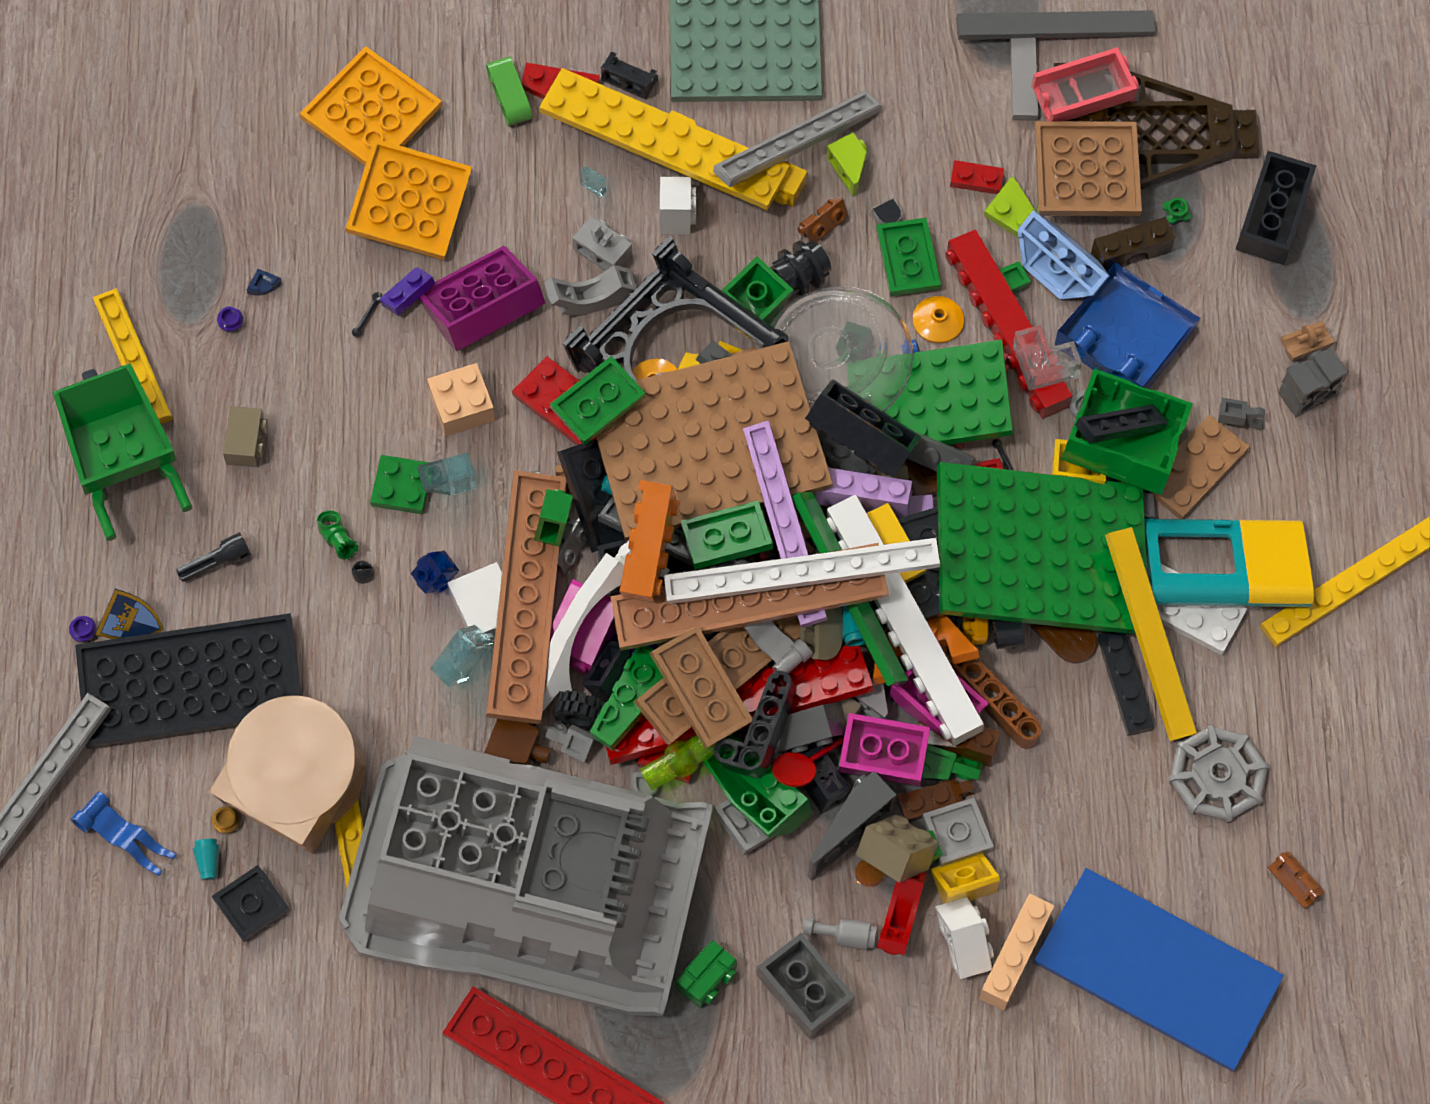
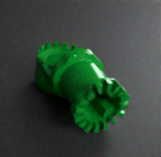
M327 510L317 516L318 531L327 544L335 548L338 558L343 560H350L349 557L353 558L352 555L358 552L359 546L355 540L348 536L347 529L341 523L340 514L333 510ZM325 522H335L333 525H324Z

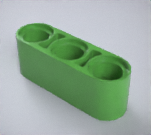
M511 57L486 63L488 77L507 125L511 126L533 119L528 99Z

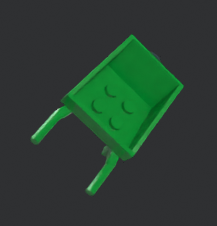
M131 363L99 375L95 369L82 373L83 381L53 391L79 481L85 495L92 493L93 507L107 541H112L117 536L104 506V501L107 500L105 487L156 469L162 479L167 477L170 480L183 512H188L192 509L181 478L176 469L170 464L177 461L174 450Z

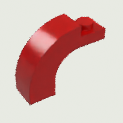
M923 872L900 883L895 882L877 948L883 949L885 953L890 955L905 954L927 873Z

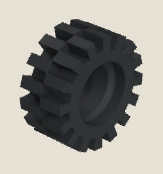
M569 690L562 691L558 696L554 717L563 724H569L570 727L574 725L581 729L591 730L605 702H602L599 698L595 699L596 696H588L584 692L580 694L578 691H573V693Z

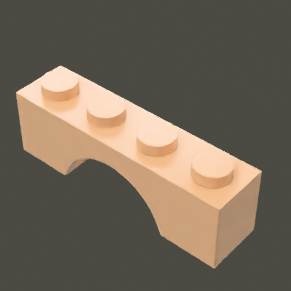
M1029 893L982 988L979 999L1003 1011L1005 1010L1055 905Z

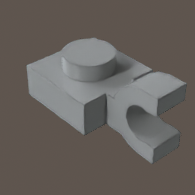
M557 720L554 722L553 727L550 726L545 736L550 740L563 744L561 752L583 763L588 760L595 739L591 737L589 732L574 725L567 730V727Z

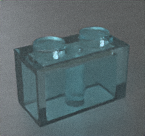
M476 625L460 628L430 669L448 687L464 683L494 642Z

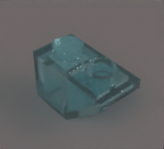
M468 453L417 466L425 492L454 495L477 489L475 474Z

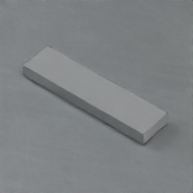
M1011 38L1012 119L1037 120L1038 100L1031 87L1034 73H1037L1036 38Z

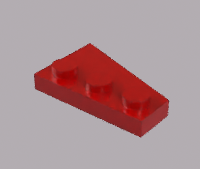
M526 62L521 81L523 89L544 100L562 68ZM568 70L596 83L600 82V75Z

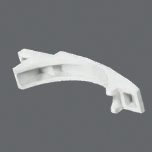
M629 540L621 546L615 558L607 553L576 594L549 644L542 711H544L559 691H572L569 662L575 636L584 618L595 604L607 593L621 585L625 558L627 554L631 555V549L628 548ZM668 568L661 569L660 577L667 575L670 570Z

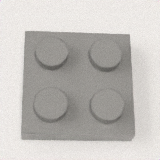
M975 797L924 813L922 816L927 831L933 830L943 853L938 858L941 867L991 851L994 848Z

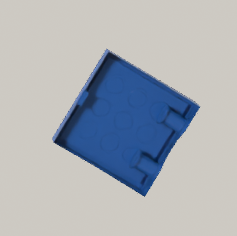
M1115 262L1107 272L1110 275L1096 294L1088 296L1059 328L1055 345L1092 370L1097 369L1149 389L1198 327L1200 317Z

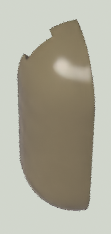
M842 607L825 610L828 619L826 621L803 628L800 625V640L812 651L813 655L810 658L828 660L835 657L842 645Z

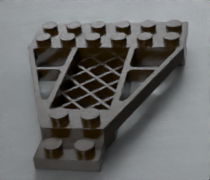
M1054 63L1053 67L1066 63ZM1108 68L1073 79L1077 82V88L1083 101L1106 94L1105 75L1111 76ZM1131 71V76H1135L1138 81L1140 101H1128L1068 120L1070 122H1113L1118 118L1122 122L1137 123L1143 118L1150 123L1151 126L1145 131L1137 125L1138 144L1145 140L1153 146L1150 150H1142L1138 146L1139 164H1145L1146 178L1140 180L1141 190L1212 163H1223L1231 159H1258L1260 155L1256 110H1233L1231 104ZM1069 81L1058 84L1067 106L1079 102L1073 88L1069 87ZM1145 87L1185 101H1149L1146 99ZM1181 115H1186L1182 120L1178 117ZM1127 116H1135V117L1131 120V119L1128 118ZM1152 116H1160V117L1156 120V119H1155L1154 117H1152ZM1192 117L1201 124L1196 130L1186 124ZM1166 118H1169L1176 124L1171 130H1168L1161 124ZM1155 128L1164 135L1159 142L1149 135ZM1180 128L1190 135L1184 142L1175 135ZM1204 129H1206V139L1200 135ZM1169 139L1178 147L1176 149H1167L1163 144ZM1195 139L1203 147L1201 149H1192L1188 144ZM1151 164H1182L1155 175L1152 174Z

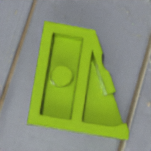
M1011 177L985 209L984 216L1018 237V228L1034 208L1016 179Z

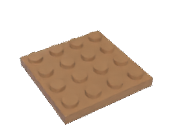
M1035 121L1038 213L1040 215L1141 216L1142 205L1136 122Z

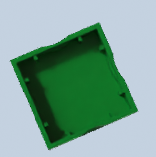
M1093 369L1061 460L1162 495L1193 403L1160 391L1140 387L1126 379ZM1151 404L1157 408L1168 422L1164 430L1091 444L1075 426L1079 417Z

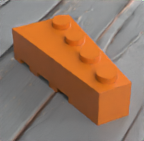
M639 480L638 490L642 492V500L635 503L634 523H637V527L632 528L630 531L628 548L631 549V555L627 554L625 558L620 593L623 597L654 602L656 595L660 596L663 580L659 578L661 569H666L669 553H665L667 542L671 543L673 539L674 527L671 526L672 517H677L680 501L676 500L677 497L671 485Z

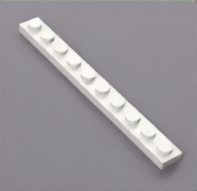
M936 538L668 574L664 575L667 603L674 604L940 567L937 540Z

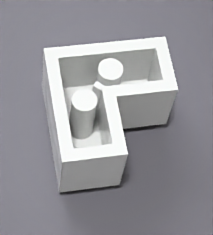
M660 177V234H690V225H696V187H691V177Z
M967 897L935 906L939 928L948 942L952 967L959 978L963 979L992 970L990 959L994 958L991 944L986 941L985 936L989 934V928L985 918L981 919L978 907L972 906Z

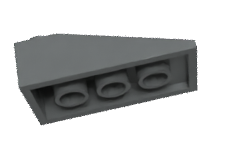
M875 771L868 776L866 774L862 775L853 784V790L810 859L808 878L810 880H813L862 839L866 826L884 820L893 813L896 794Z

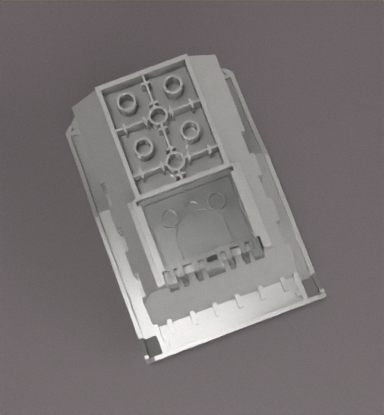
M415 735L409 750L405 751L401 756L381 764L338 921L358 955L415 968L462 975L471 974L629 1015L663 1016L713 804L705 802L677 803L532 765L510 764L509 759Z

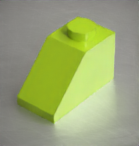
M854 133L828 145L826 159L852 196L857 195L865 166L866 153L868 152L863 140H858Z

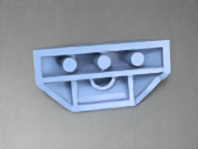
M1035 210L1031 212L1018 228L1017 232L1023 267L1059 299L1094 296L1110 275L1095 257L1064 230Z

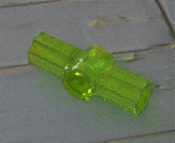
M698 736L687 742H675L667 747L664 752L665 755L641 768V774L652 791L675 777H687L697 770L699 763L714 755L713 751L716 743L705 749Z

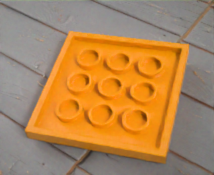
M365 46L299 114L300 119L363 165H366L374 139L403 147L442 107V100Z
M374 139L345 232L445 260L472 166Z

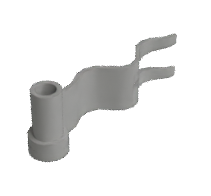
M773 621L743 626L754 643L776 663L772 667L775 672L784 671L789 674L801 662L805 663L813 655L810 648L803 641L798 639L796 642H793L775 626Z

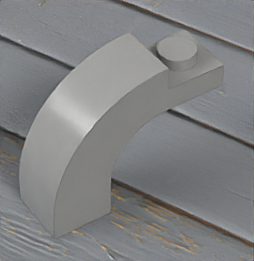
M616 265L587 281L567 282L551 277L544 282L549 301L552 305L559 306L560 312L563 315H585L608 309L623 302L628 294L637 289L631 270Z

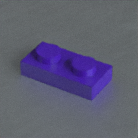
M415 267L379 300L382 306L399 316L436 283L431 275Z

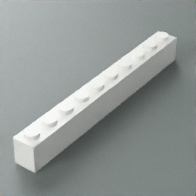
M856 494L827 508V521L833 533H837L840 539L838 543L842 550L879 543V546L884 545ZM900 573L886 574L889 597L874 600L878 608L875 610L876 615L882 625L886 623L891 632L888 633V636L893 646L900 647L903 653L900 657L907 670L912 669L915 674L914 684L920 694H926L929 700L926 702V705L933 717L938 716L942 725L939 728L946 741L950 739L955 746L983 732L984 724Z

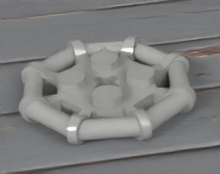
M1206 725V729L1183 742H1177L1175 745L1176 753L1173 767L1168 780L1169 784H1173L1186 803L1191 814L1195 812L1223 819L1225 822H1232L1234 817L1255 805H1261L1263 802L1262 794L1265 779L1270 767L1269 763L1262 759L1251 743L1248 734H1239L1215 728L1213 725ZM1217 739L1234 743L1235 746L1234 748L1221 747L1222 745L1217 744ZM1208 741L1209 746L1200 752L1194 749V747ZM1241 749L1247 754L1252 762L1251 764L1245 762L1239 753ZM1186 757L1193 760L1191 772H1183ZM1214 767H1217L1219 770L1224 769L1226 771L1223 775L1224 778L1215 777L1213 775V773L1215 772ZM1248 773L1255 774L1253 788L1245 785ZM1192 781L1199 791L1196 799L1185 782ZM1239 793H1242L1246 797L1242 801L1231 806L1229 800L1230 798L1234 797ZM1205 797L1211 801H1221L1222 808L1202 802Z

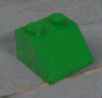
M758 256L721 290L769 325L778 317L794 292Z

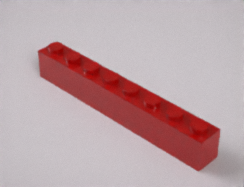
M974 229L949 240L947 252H945L946 259L949 265H954L957 270L960 284L968 289L970 301L974 307H978L980 310L982 322L986 328L991 329L993 340L1002 339L1004 353L1008 354L1006 364L1009 365L1010 370L1014 369L1017 374L1018 384L1021 390H1026L1029 395V402L1034 412H1038L1041 418L1044 419L1069 408L1073 395L977 230Z

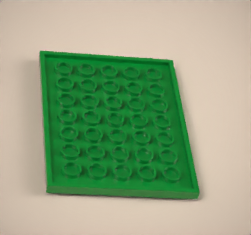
M944 462L938 464L940 614L1136 634L1105 535L1132 527L1147 573L1142 488L1121 482L1105 481V484H1099L1077 477Z

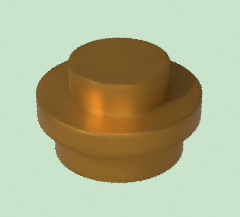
M220 807L212 815V825L219 833H231L239 825V815L231 807Z

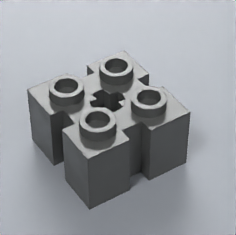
M1331 347L1323 352L1321 350L1314 352L1309 356L1308 362L1300 363L1298 361L1286 369L1287 372L1282 380L1283 384L1280 387L1279 395L1295 418L1313 409L1314 405L1322 404L1339 395L1342 388L1341 383L1345 381L1348 371Z

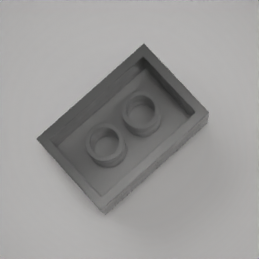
M802 933L757 967V977L809 1039L818 1034L854 1004L855 996Z

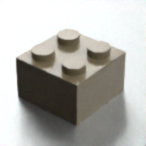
M894 815L866 826L856 855L900 883L929 870L939 842L933 839L927 831L917 829L909 824L906 818Z

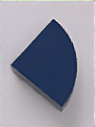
M257 269L246 289L247 294L259 296L271 293L281 284V277Z

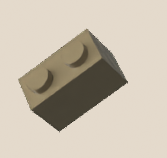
M230 406L223 450L226 465L257 467L258 459L263 458L264 442H261L262 434L267 433L268 419L264 418L261 408Z

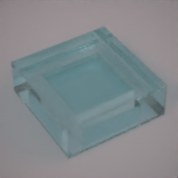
M585 166L580 172V184L599 197H602L606 192V178Z

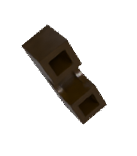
M1166 217L1095 238L1091 255L1108 272L1115 262L1124 267L1125 262L1129 258L1140 253H1145L1147 260L1171 253L1175 237Z

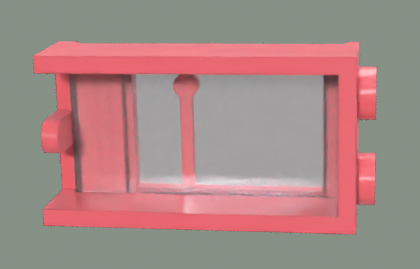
M1118 47L1034 73L1031 86L1047 121H1068L1128 101L1134 102L1136 92L1139 89L1136 77L1130 74L1128 60L1125 55H1121Z

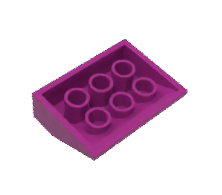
M504 245L436 281V284L418 298L446 341L456 352L468 347L471 343L482 337L490 335L495 330L514 322L521 316L535 311L546 303L538 279Z

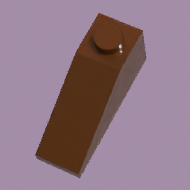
M918 721L917 725L926 726L922 722ZM983 727V732L954 746L951 741H946L942 735L930 728L928 745L982 762L984 766L990 767L1000 731Z

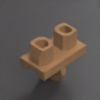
M1323 321L1313 325L1307 324L1302 329L1282 336L1280 339L1286 354L1292 362L1334 345V340L1327 332Z

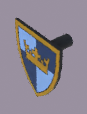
M114 589L95 635L108 639H118L158 633L163 631L164 628L159 616L148 603L131 593Z

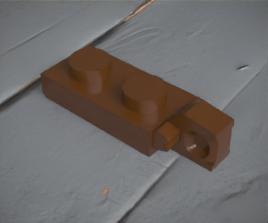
M955 779L947 780L897 795V801L903 817L910 823L923 819L924 813L963 801L962 798L974 795L975 789L971 780L958 784Z

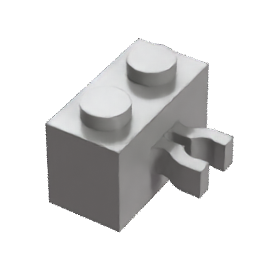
M592 216L572 237L573 250L604 271L613 265L623 267L632 256L631 241L625 235L617 234L611 230L606 222L598 221Z

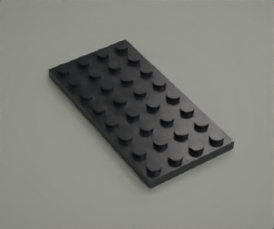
M291 613L75 645L81 701L89 693L111 708V711L85 745L87 749L237 727L248 713L269 700L283 696H302Z

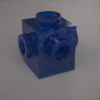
M443 550L429 552L417 561V566L410 574L415 579L417 586L425 594L441 593L448 589V582L460 570L447 552Z

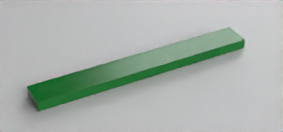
M798 492L792 496V500L819 553L842 550L813 492ZM869 602L847 605L887 686L902 685L907 682L908 678Z

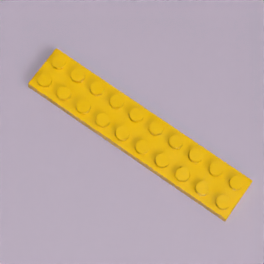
M564 68L559 72L539 106V112L765 210L769 209L790 169V165L779 162L728 187L713 172L714 165L748 149V147Z

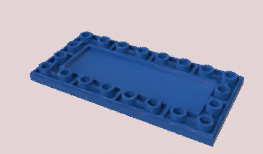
M1085 868L1033 962L1231 1072L1235 1070L1284 976L1280 972L1088 868Z

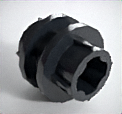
M800 240L795 242L792 248L794 254L783 249L778 252V259L772 262L773 265L770 268L794 290L792 295L797 293L803 297L809 293L808 283L819 288L824 285V277L830 274L829 271L832 268L830 260L822 246L814 242V240L806 244Z

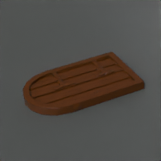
M1028 623L1049 647L1066 662L1073 664L1083 663L1090 659L1095 652L1097 642L1092 630Z

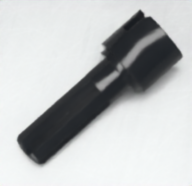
M238 532L222 540L219 548L178 567L176 572L179 579L184 582L225 562L233 565L251 556L241 533Z

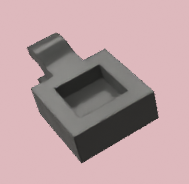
M1221 398L1218 422L1244 426L1245 422H1247L1254 429H1262L1265 409L1261 407H1247L1248 402Z

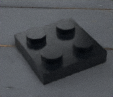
M259 865L212 895V899L243 943L290 911Z

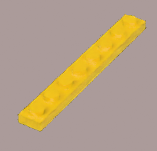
M1430 516L1314 589L1312 607H1286L1261 623L1260 628L1277 648L1429 551Z

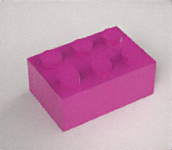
M849 713L839 772L858 776L866 774L868 776L875 771L882 780L920 786L930 727Z

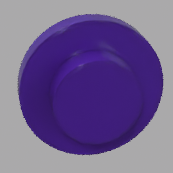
M225 307L219 312L217 322L223 331L234 332L242 326L243 315L234 307Z
M87 616L76 617L69 626V633L77 642L90 641L97 631L95 622Z

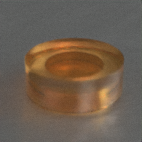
M861 860L857 864L855 877L860 885L874 887L882 880L883 872L865 860Z

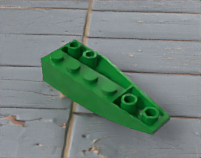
M730 734V735L726 736L725 738H723V739H731V740H735V741L741 742V741H740L736 736H734L733 734ZM700 740L691 743L730 804L767 837L771 838L793 833L812 815L808 798L795 787L780 783L774 777L772 767L769 766L768 771L762 777L752 778L726 770L721 766L713 752L716 743L706 749ZM734 750L725 752L723 759L732 757ZM760 758L751 759L748 766L753 767L757 765Z

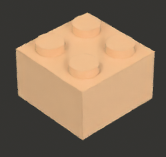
M477 363L427 378L429 394L445 437L495 421L494 408Z

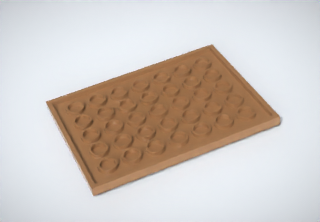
M789 341L636 380L635 382L646 393V398L596 436L625 542L629 540L632 528L637 527V523H634L635 503L642 500V492L638 490L639 480L671 485L677 497L676 500L680 501L677 517H672L671 526L674 529L681 527V520L758 500L760 506H764L765 502L743 428L768 420L791 497L798 492L814 493L833 488L817 431L805 419L810 408Z

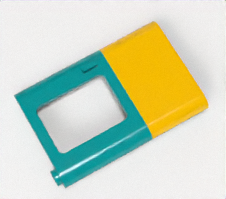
M1144 518L1149 583L1156 605L1312 607L1314 588L1302 520ZM1158 537L1229 538L1231 540L1235 573H1165L1161 569Z

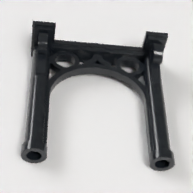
M669 236L652 253L658 268L652 274H649L634 292L628 294L625 301L616 310L611 311L607 319L599 327L592 330L589 337L585 329L580 325L566 337L562 344L575 371L579 372L581 370L582 372L590 373L612 356L619 364L624 363L625 371L636 381L637 379L632 369V360L640 339L659 320L679 311L689 309L708 311L760 348L788 342L789 337L780 329L771 327L693 271L692 264L678 251L674 239ZM669 290L677 291L673 302H659L660 297ZM686 290L695 298L684 299L683 291ZM653 303L654 308L656 310L653 311V309L650 308L649 310L645 311ZM631 325V328L629 329V333L631 336L628 337V335L623 332ZM616 342L626 343L625 351L616 355L607 354L609 348Z

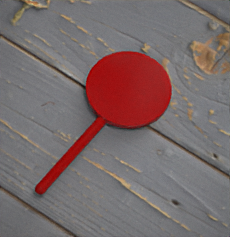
M844 736L810 758L799 753H785L778 756L772 765L774 777L780 783L790 787H801L809 784L816 775V767L813 761L842 744Z

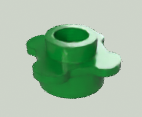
M1173 198L1163 203L1162 208L1167 213L1166 219L1168 223L1174 224L1179 220L1188 221L1190 219L1191 213L1187 211L1188 204L1185 199Z

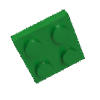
M381 455L370 505L372 507L423 515L433 463Z

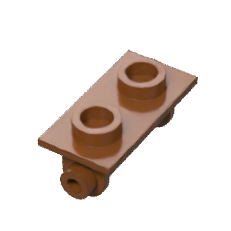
M842 197L839 200L837 198L829 199L816 210L819 216L811 214L799 223L797 230L802 236L806 234L809 242L812 240L814 242L819 241L849 217L844 199Z
M1288 851L1286 853L1282 852L1277 856L1276 861L1267 867L1304 909L1325 893Z

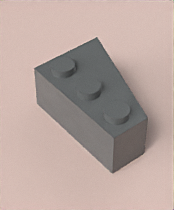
M841 702L824 704L789 714L772 760L782 755L783 751L791 749L792 753L808 750V744L816 742L817 747L833 743V737L845 734L847 724ZM762 733L757 741L766 740L769 733Z

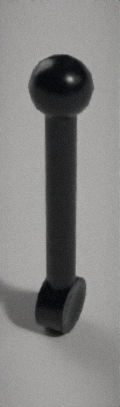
M375 292L372 295V303L358 326L352 329L354 337L361 336L362 328L376 304L381 303L379 299L382 297V294L380 292Z
M998 438L994 439L992 446L998 450L1007 470H1013L1001 447L1002 441Z

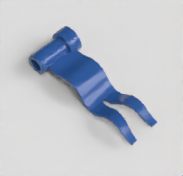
M99 791L81 811L77 810L70 818L77 828L85 833H88L92 828L107 842L127 851L143 868L157 876H160L162 871L148 860L133 840H138L158 855L174 859L177 856L175 853L159 845L143 828L127 822L112 808L107 806L110 803L109 798Z

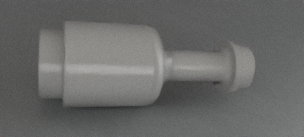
M811 917V919L805 918L803 935L812 937V934L815 933L834 936L839 946L867 950L868 948H875L878 927L871 926L870 922L841 919L838 925H829L814 922V918Z

